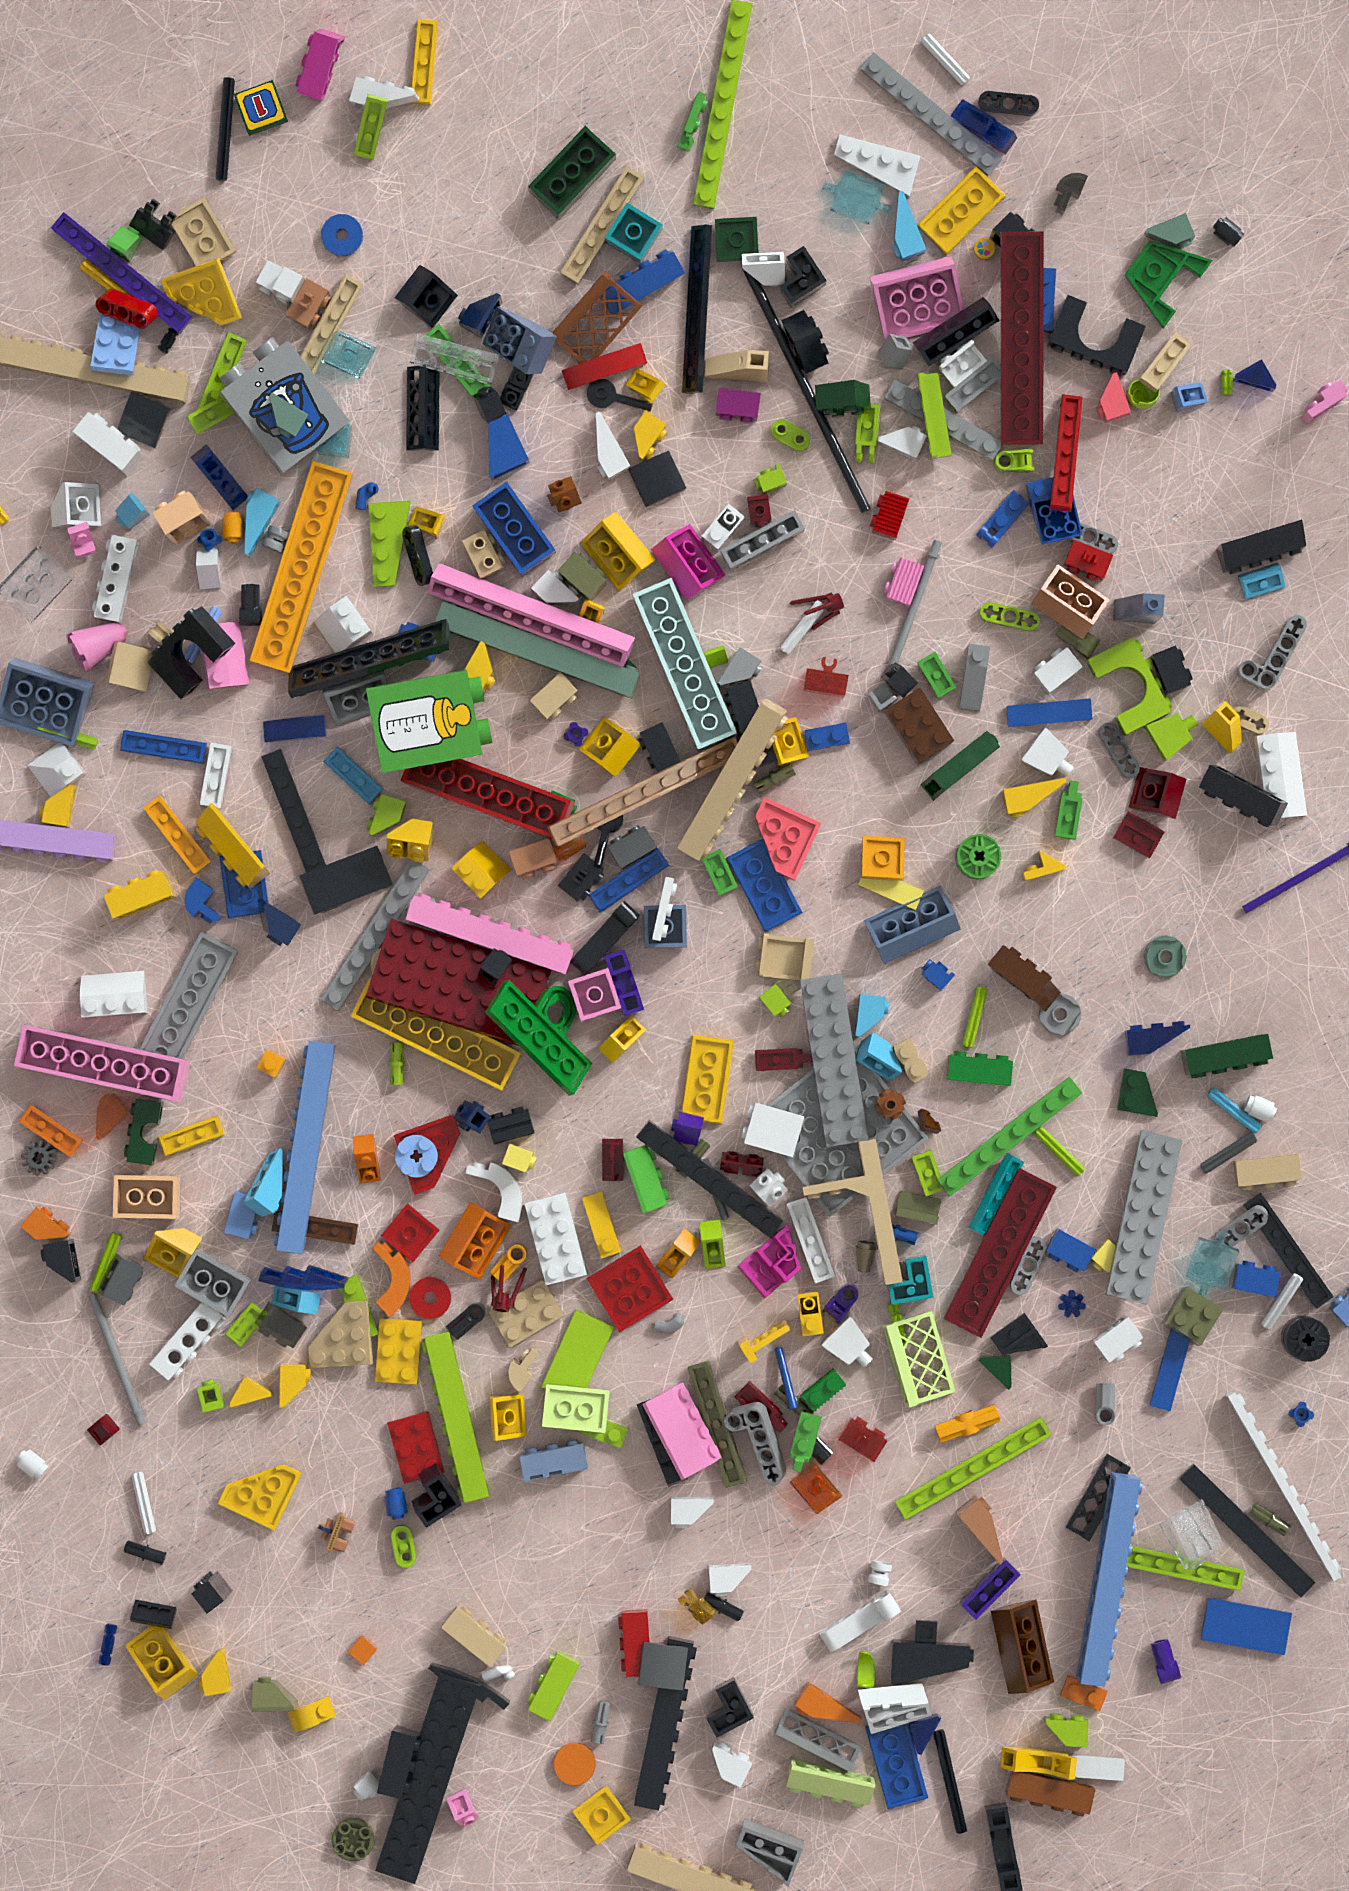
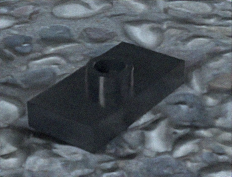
M135 1599L130 1621L172 1629L177 1608Z

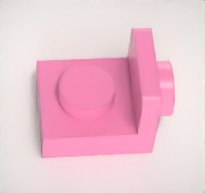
M87 522L67 528L76 558L96 552Z
M466 1790L446 1798L453 1817L460 1826H468L479 1817Z

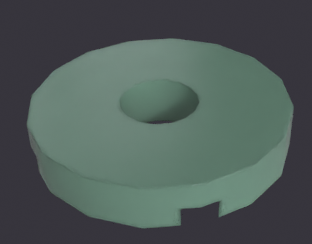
M1166 935L1158 936L1151 940L1144 953L1145 965L1149 971L1156 976L1164 978L1178 974L1185 966L1187 958L1183 944L1175 937ZM1163 951H1169L1171 954L1168 962H1162L1160 959Z

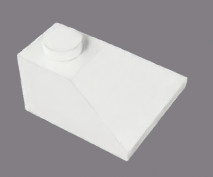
M63 482L51 505L52 527L68 528L87 522L89 527L101 526L99 484Z
M57 743L27 765L50 797L69 784H75L87 775L65 744Z

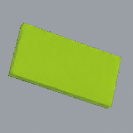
M575 1310L541 1387L546 1389V1384L587 1388L614 1326Z

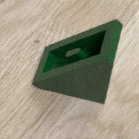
M1010 1355L979 1356L977 1358L1008 1390L1012 1387Z

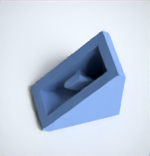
M1202 382L1176 386L1170 392L1176 412L1208 403Z

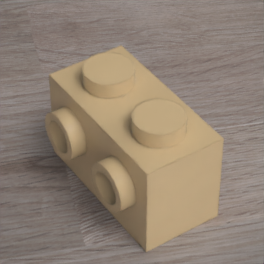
M482 530L462 540L480 579L484 580L504 570L502 564L505 561L500 552H495L493 545L496 543L491 533L486 534L485 530Z
M560 672L530 702L547 721L550 718L554 720L562 713L560 709L565 704L569 706L578 698L576 696L578 690Z

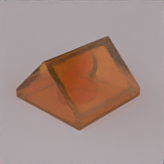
M815 1461L790 1481L791 1485L816 1514L843 1496Z

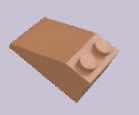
M973 1496L956 1513L1001 1565L1003 1558L993 1518L989 1512L992 1508L983 1497L978 1499L976 1496Z

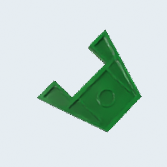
M1149 241L1124 276L1164 329L1176 310L1160 300L1162 294L1182 267H1185L1198 278H1201L1213 260Z

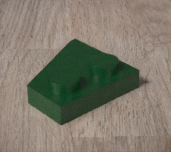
M1124 1068L1117 1110L1158 1117L1146 1072Z

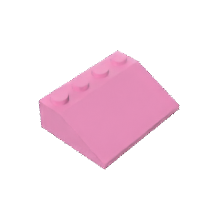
M951 256L869 277L884 340H886L889 334L908 338L928 333L964 309L956 266Z

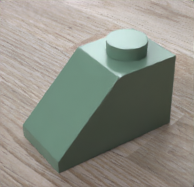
M1186 213L1150 227L1145 231L1146 237L1173 248L1179 246L1180 249L1191 245V241L1195 238Z
M271 393L269 401L275 425L279 428L278 432L287 438H290V436L296 437L308 414Z

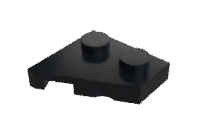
M1025 1313L990 1337L1002 1355L1048 1347Z

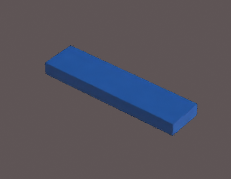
M1091 698L1006 706L1008 727L1093 719Z
M123 730L120 751L204 764L207 743Z
M657 848L588 896L598 911L602 912L670 865Z
M1172 1329L1169 1332L1149 1404L1152 1407L1171 1411L1190 1343L1189 1340Z

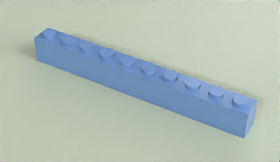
M309 1041V1045L304 1046L303 1058H306V1064L301 1067L300 1079H303L302 1087H298L297 1099L300 1100L299 1108L294 1110L293 1120L297 1122L296 1128L291 1130L290 1141H293V1148L288 1150L287 1162H290L289 1171H285L284 1183H287L286 1192L282 1191L280 1204H284L283 1212H279L277 1225H280V1232L275 1234L274 1246H277V1251L304 1254L336 1047L334 1044Z
M1111 1472L1076 1674V1679L1080 1684L1105 1687L1106 1681L1110 1678L1109 1662L1114 1656L1112 1644L1113 1639L1117 1637L1116 1621L1121 1615L1119 1604L1120 1598H1123L1125 1591L1123 1580L1128 1574L1127 1557L1131 1555L1132 1546L1130 1540L1131 1536H1134L1135 1533L1134 1516L1138 1514L1139 1504L1137 1499L1138 1495L1142 1492V1482H1140L1141 1480L1136 1475Z

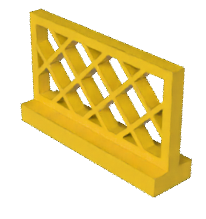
M783 1320L750 1342L746 1336L738 1340L739 1346L751 1364L758 1359L757 1350L788 1332L790 1328L786 1320Z

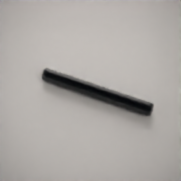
M231 77L223 78L215 177L218 181H227L235 87V80Z
M939 1729L935 1730L933 1735L957 1834L967 1832L966 1822L945 1731Z

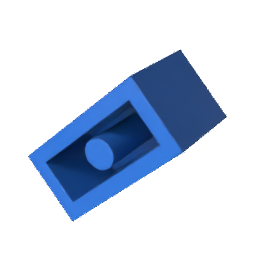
M1058 1228L1046 1248V1251L1049 1252V1258L1058 1263L1062 1259L1068 1263L1066 1267L1076 1273L1079 1269L1084 1272L1096 1250Z
M1243 1260L1242 1264L1236 1263L1232 1288L1276 1297L1281 1272L1275 1271L1276 1267L1263 1265V1268L1255 1267L1254 1262Z

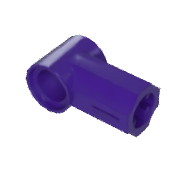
M1161 1639L1151 1643L1160 1683L1164 1684L1181 1679V1673L1177 1661L1174 1660L1168 1639Z

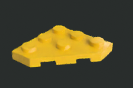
M219 258L160 279L167 297L172 301L186 306L187 309L201 316L204 315L214 320L213 322L219 325L242 318Z
M281 1464L228 1483L218 1504L275 1531L303 1472L286 1464Z

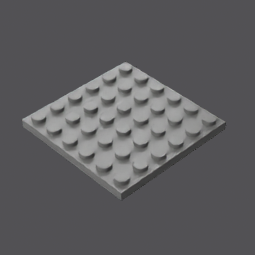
M853 1043L854 1053H855V1059H856L859 1049H858V1048L856 1047V1045ZM856 1061L868 1140L876 1139L882 1175H884L929 1138L920 1130L919 1125L906 1109L901 1111L902 1116L892 1121L890 1117L885 1119L883 1115L879 1116L874 1106L877 1104L876 1099L880 1098L879 1093L889 1089V1087L878 1074ZM814 1068L766 1105L805 1116L793 1157L780 1154L805 1186L864 1175L858 1142L826 1147ZM888 1101L887 1107L889 1109L894 1108V1101ZM843 1188L842 1193L829 1195V1191L822 1192L821 1197L815 1199L828 1216L831 1217L860 1193Z

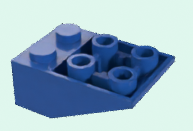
M1053 477L1029 482L1025 485L1041 545L1083 535L1074 495L1071 512L1050 509Z

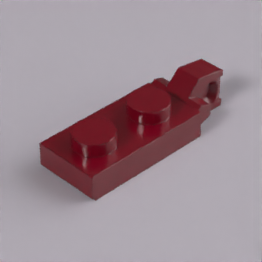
M802 1049L755 1050L756 1071L803 1068L804 1062H813L812 1054H803Z
M750 1380L734 1396L742 1405L753 1402H760L765 1405L772 1426L780 1433L787 1427L788 1423L782 1417L783 1413ZM751 1411L754 1417L759 1418V1414L756 1411Z

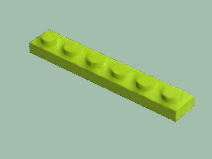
M1132 1546L1131 1555L1127 1557L1126 1563L1130 1568L1241 1591L1245 1571L1236 1567Z

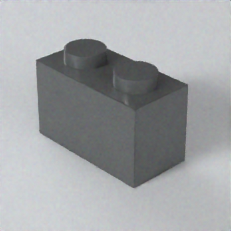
M636 825L628 830L629 835L624 838L618 836L610 841L611 845L608 849L620 869L657 849L645 826L640 828L639 825Z
M116 1253L97 1291L102 1296L125 1306L126 1302L133 1295V1288L136 1282L141 1280L144 1268L137 1262Z

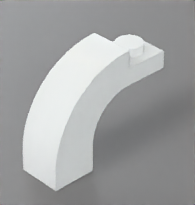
M473 1162V1165H468L466 1174L488 1179L499 1188L502 1202L498 1217L519 1222L523 1201L520 1187L514 1176L504 1167L490 1162L488 1170L485 1169L484 1164Z

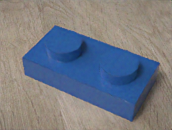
M846 723L805 730L808 751L850 744Z

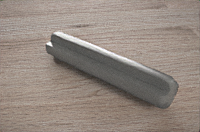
M1252 1132L1246 1134L1202 1162L1200 1167L1203 1172L1209 1173L1256 1143L1255 1135Z

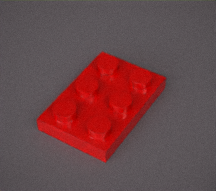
M428 1411L387 1422L404 1484L420 1480L418 1474L435 1463L445 1473Z

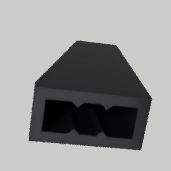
M893 1639L891 1684L897 1685L969 1668V1662L974 1660V1649H970V1645L966 1643L915 1642V1640Z

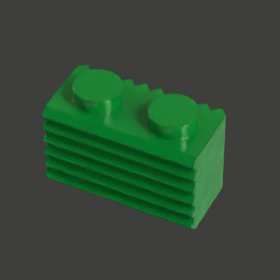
M832 1368L803 1392L801 1397L813 1411H817V1409H820V1406H823V1403H826V1400L829 1401L830 1398H833V1395H836V1392L843 1390V1387H846V1383L835 1369Z

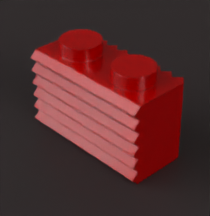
M885 491L884 495L880 494L876 507L880 508L878 515L873 514L870 527H873L872 533L896 540L910 498Z

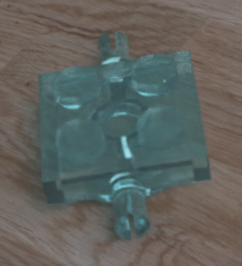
M846 170L837 186L825 181L822 189L834 194V201L830 211L870 225L871 219L877 210L889 214L892 206L880 202L884 184Z
M1222 1229L1218 1230L1216 1240L1198 1237L1186 1274V1278L1201 1284L1199 1294L1202 1295L1203 1293L1205 1298L1209 1287L1227 1290L1239 1253V1249L1227 1246L1224 1243L1228 1232L1224 1230L1222 1234Z

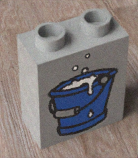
M272 337L252 352L259 360L256 365L245 371L240 363H238L219 378L226 387L220 391L219 395L279 473L283 474L348 424L350 420L290 342L287 340L279 346ZM271 393L308 414L296 437L290 436V438H287L278 432L279 428L275 425L269 401Z

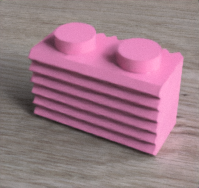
M901 557L899 562L894 561L891 573L894 574L892 582L887 581L883 592L887 594L886 599L910 607L924 566Z

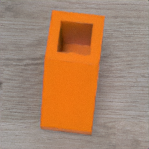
M374 1134L353 1136V1151L359 1182L381 1181Z
M40 1206L36 1207L20 1226L36 1240L68 1237L71 1234L68 1230L70 1227L62 1220H55L52 1217L53 1212L45 1206L42 1208Z

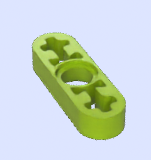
M992 602L983 604L979 611L981 619L985 622L1024 631H1034L1040 624V618L1035 612ZM992 607V611L998 613L999 608L1003 609L1000 614V621L996 620L997 615H991L990 618L986 617L987 614L983 610ZM1007 611L1014 612L1016 616L1015 621L1012 623L1006 622L1004 620V613ZM1019 613L1023 614V619H1028L1029 616H1032L1036 624L1028 627L1027 622L1021 621V626L1017 625L1020 617Z

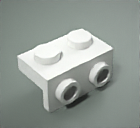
M973 340L956 349L957 352L952 356L948 354L940 360L941 365L938 370L953 388L987 362L975 347Z

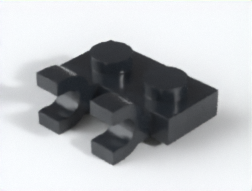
M153 198L150 203H146L144 208L140 207L137 209L129 226L163 250L167 247L175 232L170 227L177 215L169 211L167 215H163L161 221L153 215L160 203Z

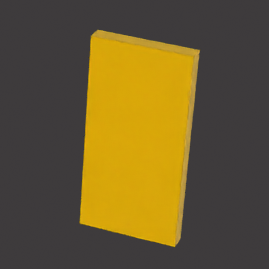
M976 166L917 224V227L947 256L1006 195Z
M692 1035L681 1112L704 1117L705 1122L722 1124L734 1040Z

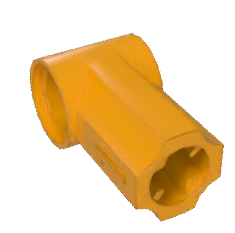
M520 1243L513 1244L490 1270V1273L499 1281L500 1265H504L505 1282L527 1257V1248ZM513 1249H521L523 1257L515 1259L512 1256Z

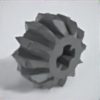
M39 1140L38 1146L35 1141H31L32 1149L25 1146L24 1150L28 1154H21V1158H27V1161L23 1162L22 1165H30L27 1172L31 1173L35 1169L36 1176L40 1175L41 1170L44 1174H48L47 1167L50 1169L55 1168L50 1162L58 1160L57 1157H51V1154L57 1152L56 1149L49 1151L48 1149L51 1147V1144L47 1143L44 1146L43 1140ZM37 1152L44 1155V1158L41 1159V1164L40 1161H35Z

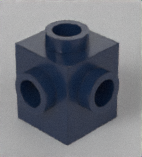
M464 1100L457 1108L453 1118L460 1122L458 1126L463 1130L469 1132L471 1129L480 1134L491 1116L483 1111L484 1106L478 1102L473 1101V1103Z

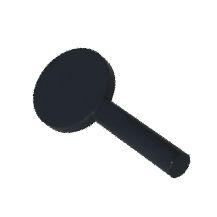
M607 379L593 381L587 389L589 402L597 408H607L615 401L647 411L652 410L653 403L617 394L614 385Z
M623 815L597 827L602 832L594 867H602L609 834L621 828L624 821Z

